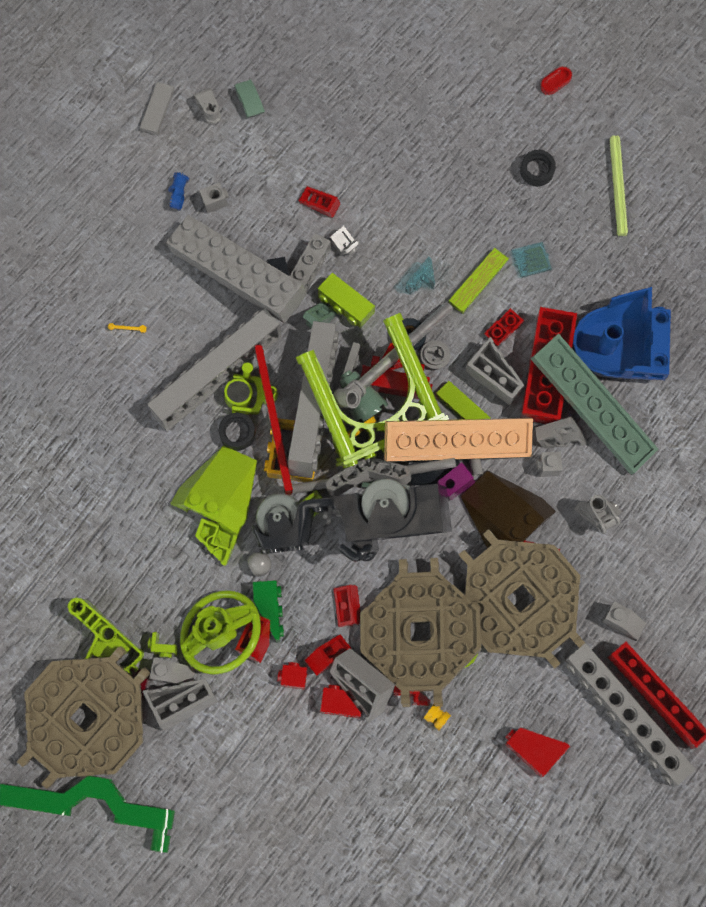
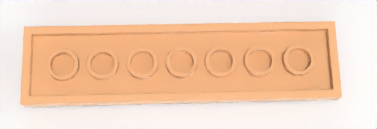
M533 419L385 421L384 460L416 461L449 458L531 457Z

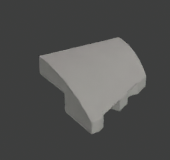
M572 417L535 427L537 441L544 448L568 447L570 442H580V446L586 445V440Z

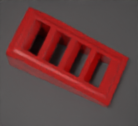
M306 186L299 199V203L331 218L334 217L340 206L338 197ZM313 194L310 201H308L309 196Z

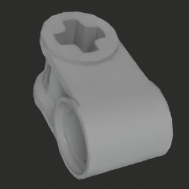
M208 88L194 94L196 104L206 121L210 124L218 123L221 120L220 108L212 89Z
M594 495L587 502L586 509L602 534H605L606 530L614 525L618 526L621 524L618 515L604 496ZM598 501L601 509L594 508L592 502Z

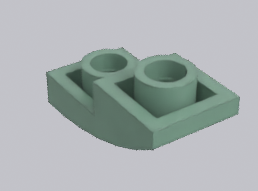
M252 80L234 85L247 118L265 112Z

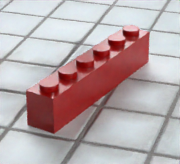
M627 641L607 657L690 749L697 748L706 740V728Z

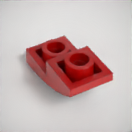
M510 308L484 334L488 338L491 337L494 341L493 343L499 346L524 323V320Z

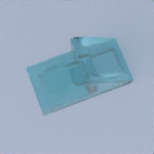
M430 257L423 262L406 282L405 291L410 295L414 290L418 291L423 283L434 289L435 279L432 259Z

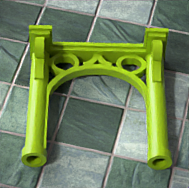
M401 313L383 320L407 375L408 393L401 408L384 421L360 423L348 418L339 409L314 350L296 357L298 364L302 366L332 435L334 448L340 456L336 459L337 463L335 464L337 467L349 468L358 464L357 460L362 457L367 460L376 456L375 452L380 449L384 452L385 438L373 443L376 435L372 428L385 433V421H408L405 416L408 407H415L419 410L420 415L417 420L449 419L448 416L441 413L402 322L404 319ZM415 391L419 398L418 403L412 402ZM343 422L354 427L350 433V437L346 431ZM360 428L367 430L370 434V439L363 444H359L355 440V434Z

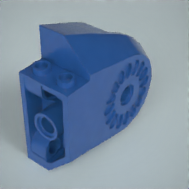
M652 287L613 297L607 306L588 313L579 321L574 332L573 350L593 374L602 377L666 380L669 375L671 310L664 307L652 308Z

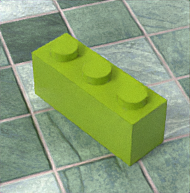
M331 273L318 287L319 299L325 304L329 303L337 314H343L353 326L357 325L359 328H362L375 313L374 304L334 273Z

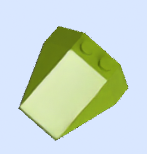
M223 445L179 487L170 504L186 512L189 510L218 522L221 528L239 535L248 517L257 460Z

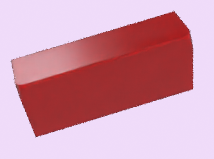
M346 585L333 588L338 627L360 625L361 610L357 586Z

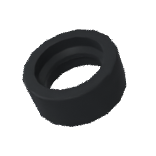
M544 150L528 152L524 156L520 167V174L523 180L532 186L548 184L552 180L556 169L555 160L551 154ZM533 160L543 161L548 166L547 174L543 176L531 174L527 169L528 163Z
M236 412L227 415L220 422L218 429L224 446L235 451L246 449L255 439L254 424L250 417L243 413ZM240 421L248 427V435L243 441L232 442L226 436V428L232 422Z

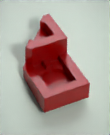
M394 686L393 695L401 696V691ZM410 692V697H413V705L430 706V699L421 692Z

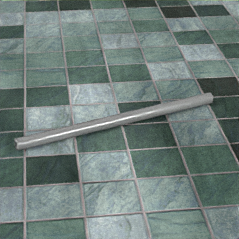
M455 458L407 465L412 475L456 467ZM383 469L380 473H387L390 469ZM356 474L349 475L347 478L353 479L356 477ZM369 477V478L365 479L364 481H362L361 483H363V482H370V481H376V480H378V479H374V478ZM330 478L292 484V494L327 489L326 482Z

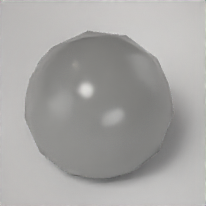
M255 552L247 560L254 576H264L271 569V560L264 552Z

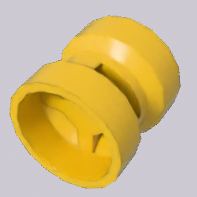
M434 704L423 719L427 722H432L439 731L451 714L441 710L440 706H435Z

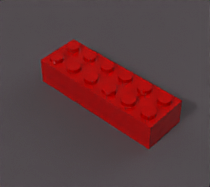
M546 307L539 308L520 418H532L533 422L549 424L561 419L564 397L531 358L557 334H560L572 348L577 313Z

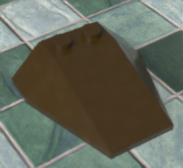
M490 471L481 476L461 496L486 548L491 546L489 541L483 536L488 529L498 540L524 542L556 513L542 497Z

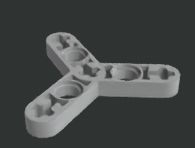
M367 430L360 432L357 435V442L363 444L367 437L369 440V432ZM376 451V456L367 460L362 457L358 459V464L346 468L327 480L326 487L331 496H339L369 477L378 480L392 479L402 485L408 484L412 477L407 466L377 459ZM383 469H390L387 473H380ZM351 474H356V477L353 479L347 478Z

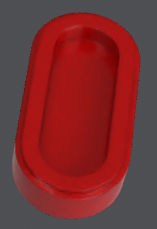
M559 67L542 79L541 91L546 95L555 94L570 83L572 78L571 70L567 67Z

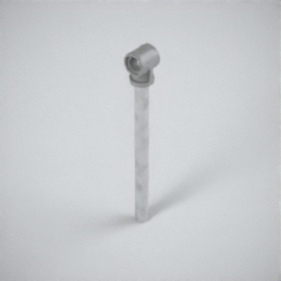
M444 303L408 335L413 346L453 311L449 303ZM395 348L359 380H352L345 388H339L335 391L334 398L338 407L356 408L360 404L361 398L366 395V388L399 360Z

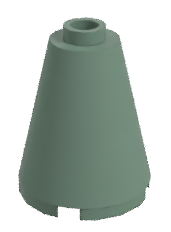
M349 370L341 375L340 385L342 388H345L352 380H359L361 376L356 371L351 372ZM369 386L366 388V395L361 398L360 404L356 408H349L354 421L359 422V419L365 421L381 411V405L384 404L386 407L388 403Z

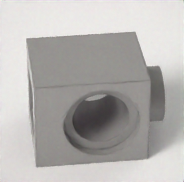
M220 183L199 190L207 214L228 206L226 200L229 198L226 188L221 187ZM213 196H219L217 199H212Z

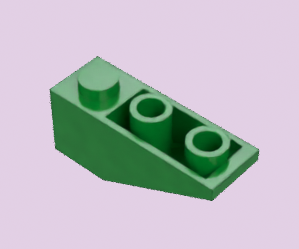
M276 580L253 582L254 604L261 616L270 620V632L277 643L281 642L280 637H284V627L279 622V617H283L282 605L278 604V598H282L281 586L277 585Z

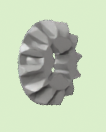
M430 341L422 347L420 358L429 369L438 370L445 367L449 362L450 350L441 341ZM438 349V356L441 358H436L432 361V355L430 354H434Z

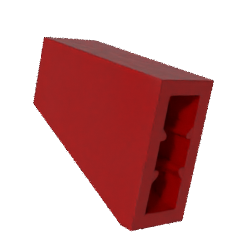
M523 728L512 729L505 737L507 739L505 745L541 778L547 774L570 747L565 742Z

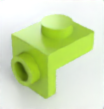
M157 632L152 633V637H149L148 649H151L153 654H160V658H172V655H177L178 647L176 645L158 644L159 634Z

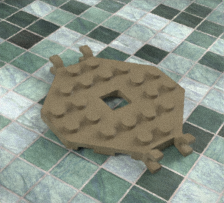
M488 529L483 536L491 544L489 548L474 560L465 550L459 554L467 564L465 597L480 608L481 644L490 653L546 658L555 669L561 664L552 654L556 648L568 638H571L578 648L585 644L576 633L580 574L555 545L498 540ZM523 585L535 600L519 612L508 599V596Z
M430 558L431 572L408 573L407 559H399V574L394 578V581L387 588L385 587L374 598L375 600L360 613V652L401 691L402 707H411L410 692L433 691L435 706H443L442 691L481 651L480 608L465 597L459 589L439 572L438 558ZM430 622L431 639L429 641H411V623Z
M122 646L118 647L110 657L52 661L24 692L26 701L27 751L17 763L24 767L33 757L36 758L51 772L41 783L46 789L50 788L57 778L116 774L144 742L141 683L151 672L143 668L135 678L132 677L117 663L127 652ZM83 703L98 716L86 731L71 719Z

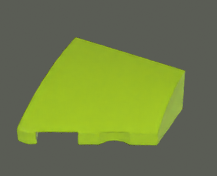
M201 518L195 537L204 544L222 565L227 566L239 535L221 528L218 523Z

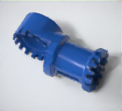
M181 172L174 173L172 186H169L168 189L172 193V200L170 199L172 202H170L171 205L169 206L170 208L181 210L185 198L184 188L190 178L184 175V173L181 175Z

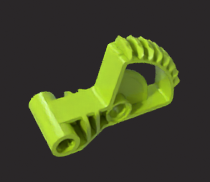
M73 598L68 603L70 614L74 615L95 634L94 641L85 659L92 658L93 655L98 658L110 657L120 646L127 652L133 647L140 655L132 664L124 669L130 675H132L131 668L136 672L139 671L136 664L144 657V652L90 601L83 598ZM78 604L83 605L81 606L83 607V609L80 611L78 610L79 607H77ZM108 628L114 631V636L110 640L104 635Z

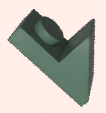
M321 302L307 310L303 318L307 320L306 325L312 329L313 321L330 323L337 313L331 307Z

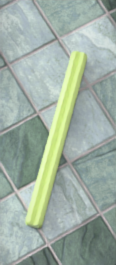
M613 135L610 137L617 235L626 236L628 227L620 137Z

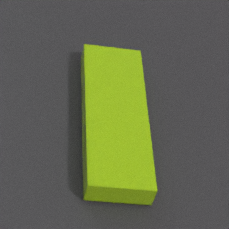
M450 381L436 393V396L462 419H491L490 416Z

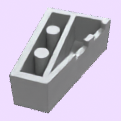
M490 337L469 361L465 372L508 405H511L522 392L524 384L511 365L509 366L503 357L504 355L497 349Z
M351 648L337 656L330 673L342 689L351 694L355 699L353 703L356 707H361L367 715L365 719L370 723L384 712L395 684Z
M206 679L143 691L159 726L164 731L218 702Z

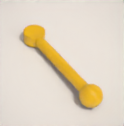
M113 323L108 324L109 330H137L141 333L147 331L145 325L134 327L114 325Z

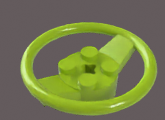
M230 590L217 591L199 600L185 617L180 632V647L186 661L194 669L202 673L214 675L227 673L244 663L254 651L260 636L261 621L256 606L247 596ZM223 598L235 599L244 604L243 606L228 609L214 606L202 609L210 602ZM197 614L198 618L195 626L192 627L193 631L188 636L190 625ZM253 622L252 635L247 647L233 661L221 666H207L194 658L195 655L206 647L211 650L224 647L236 637L237 632L235 629Z

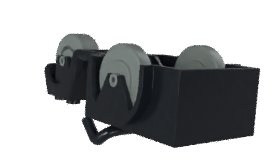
M379 479L372 482L365 489L363 495L353 493L299 502L296 498L287 494H273L265 498L259 505L256 514L257 525H253V533L258 540V547H261L262 550H268V553L285 552L284 548H287V551L304 550L303 546L309 545L314 512H328V508L339 510L345 525L346 542H354L350 549L341 544L338 551L353 562L361 560L371 561L379 551L378 540L452 532L447 487L440 484L422 486L402 485L392 479Z

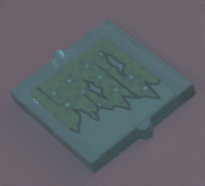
M543 242L512 250L515 260L514 265L518 268L521 278L552 270L548 259L549 254L546 253Z

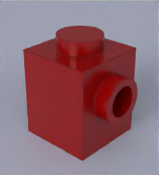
M288 662V665H283L282 670L279 669L277 681L281 682V687L305 690L308 669L300 667L299 663Z

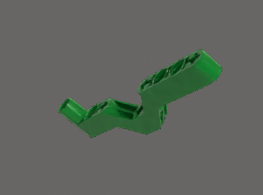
M87 776L64 794L0 784V806L71 816L72 808L87 797L105 800L114 813L113 823L153 829L150 850L168 853L171 836H168L167 832L168 829L172 830L175 811L128 804L111 779Z

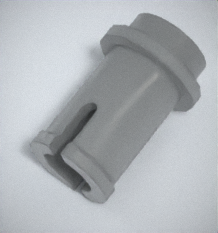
M467 459L470 463L471 475L473 477L483 475L481 459Z

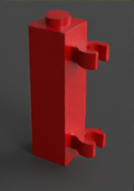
M372 356L371 367L363 365L361 377L380 361L379 356ZM386 370L370 385L379 393L407 397L408 379L404 372ZM415 391L413 398L419 399Z

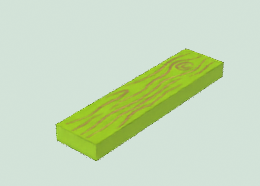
M494 248L450 298L448 303L463 314L504 267L509 258Z

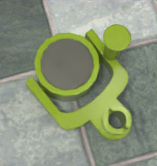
M247 362L242 365L243 375L233 374V380L229 381L225 386L224 400L227 406L232 409V413L257 415L261 412L262 404H266L261 378L250 376L253 366ZM249 383H254L257 391V400L253 408H246L251 403L253 394ZM271 386L274 403H276L278 392L274 386Z

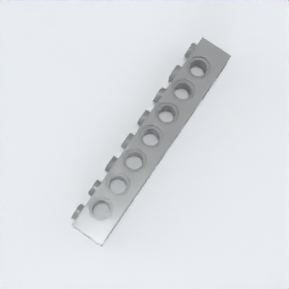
M586 643L565 660L567 669L572 674L576 673L581 679L579 680L580 684L586 690L590 689L594 694V700L600 706L603 704L608 710L606 712L607 715L621 725L620 730L625 736H630L635 741L634 746L636 749L648 756L649 764L654 769L658 768L663 774L661 777L668 785L678 786L696 770ZM586 663L591 666L592 671L590 674L583 671V664ZM597 679L604 681V689H599L596 686ZM611 694L618 697L619 702L617 705H613L610 702ZM625 710L630 711L632 714L630 721L623 717ZM638 726L645 728L646 734L644 737L638 735ZM653 741L659 744L660 749L657 753L651 749ZM667 757L671 758L673 761V767L671 769L667 768L665 765V759Z

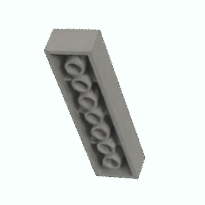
M190 215L186 216L166 241L173 254L262 310L266 308L273 317L284 324L307 295L301 283Z
M266 308L262 311H257L250 321L242 323L233 335L229 334L226 336L222 344L218 347H213L206 357L198 359L189 371L185 370L182 372L178 380L174 383H169L162 393L154 395L149 400L147 405L153 417L168 432L231 380L233 374H238L242 371L244 363L254 361L256 359V345H261L265 352L282 338L280 323Z
M313 321L308 351L314 350L330 387L333 380L332 372L336 362L335 354L338 351L339 332L336 331V324ZM304 373L288 465L290 475L312 478L313 472H317L318 454H320L321 450L320 442L324 433V417Z

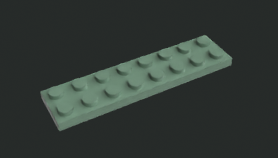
M557 334L531 358L631 475L659 450L560 334Z

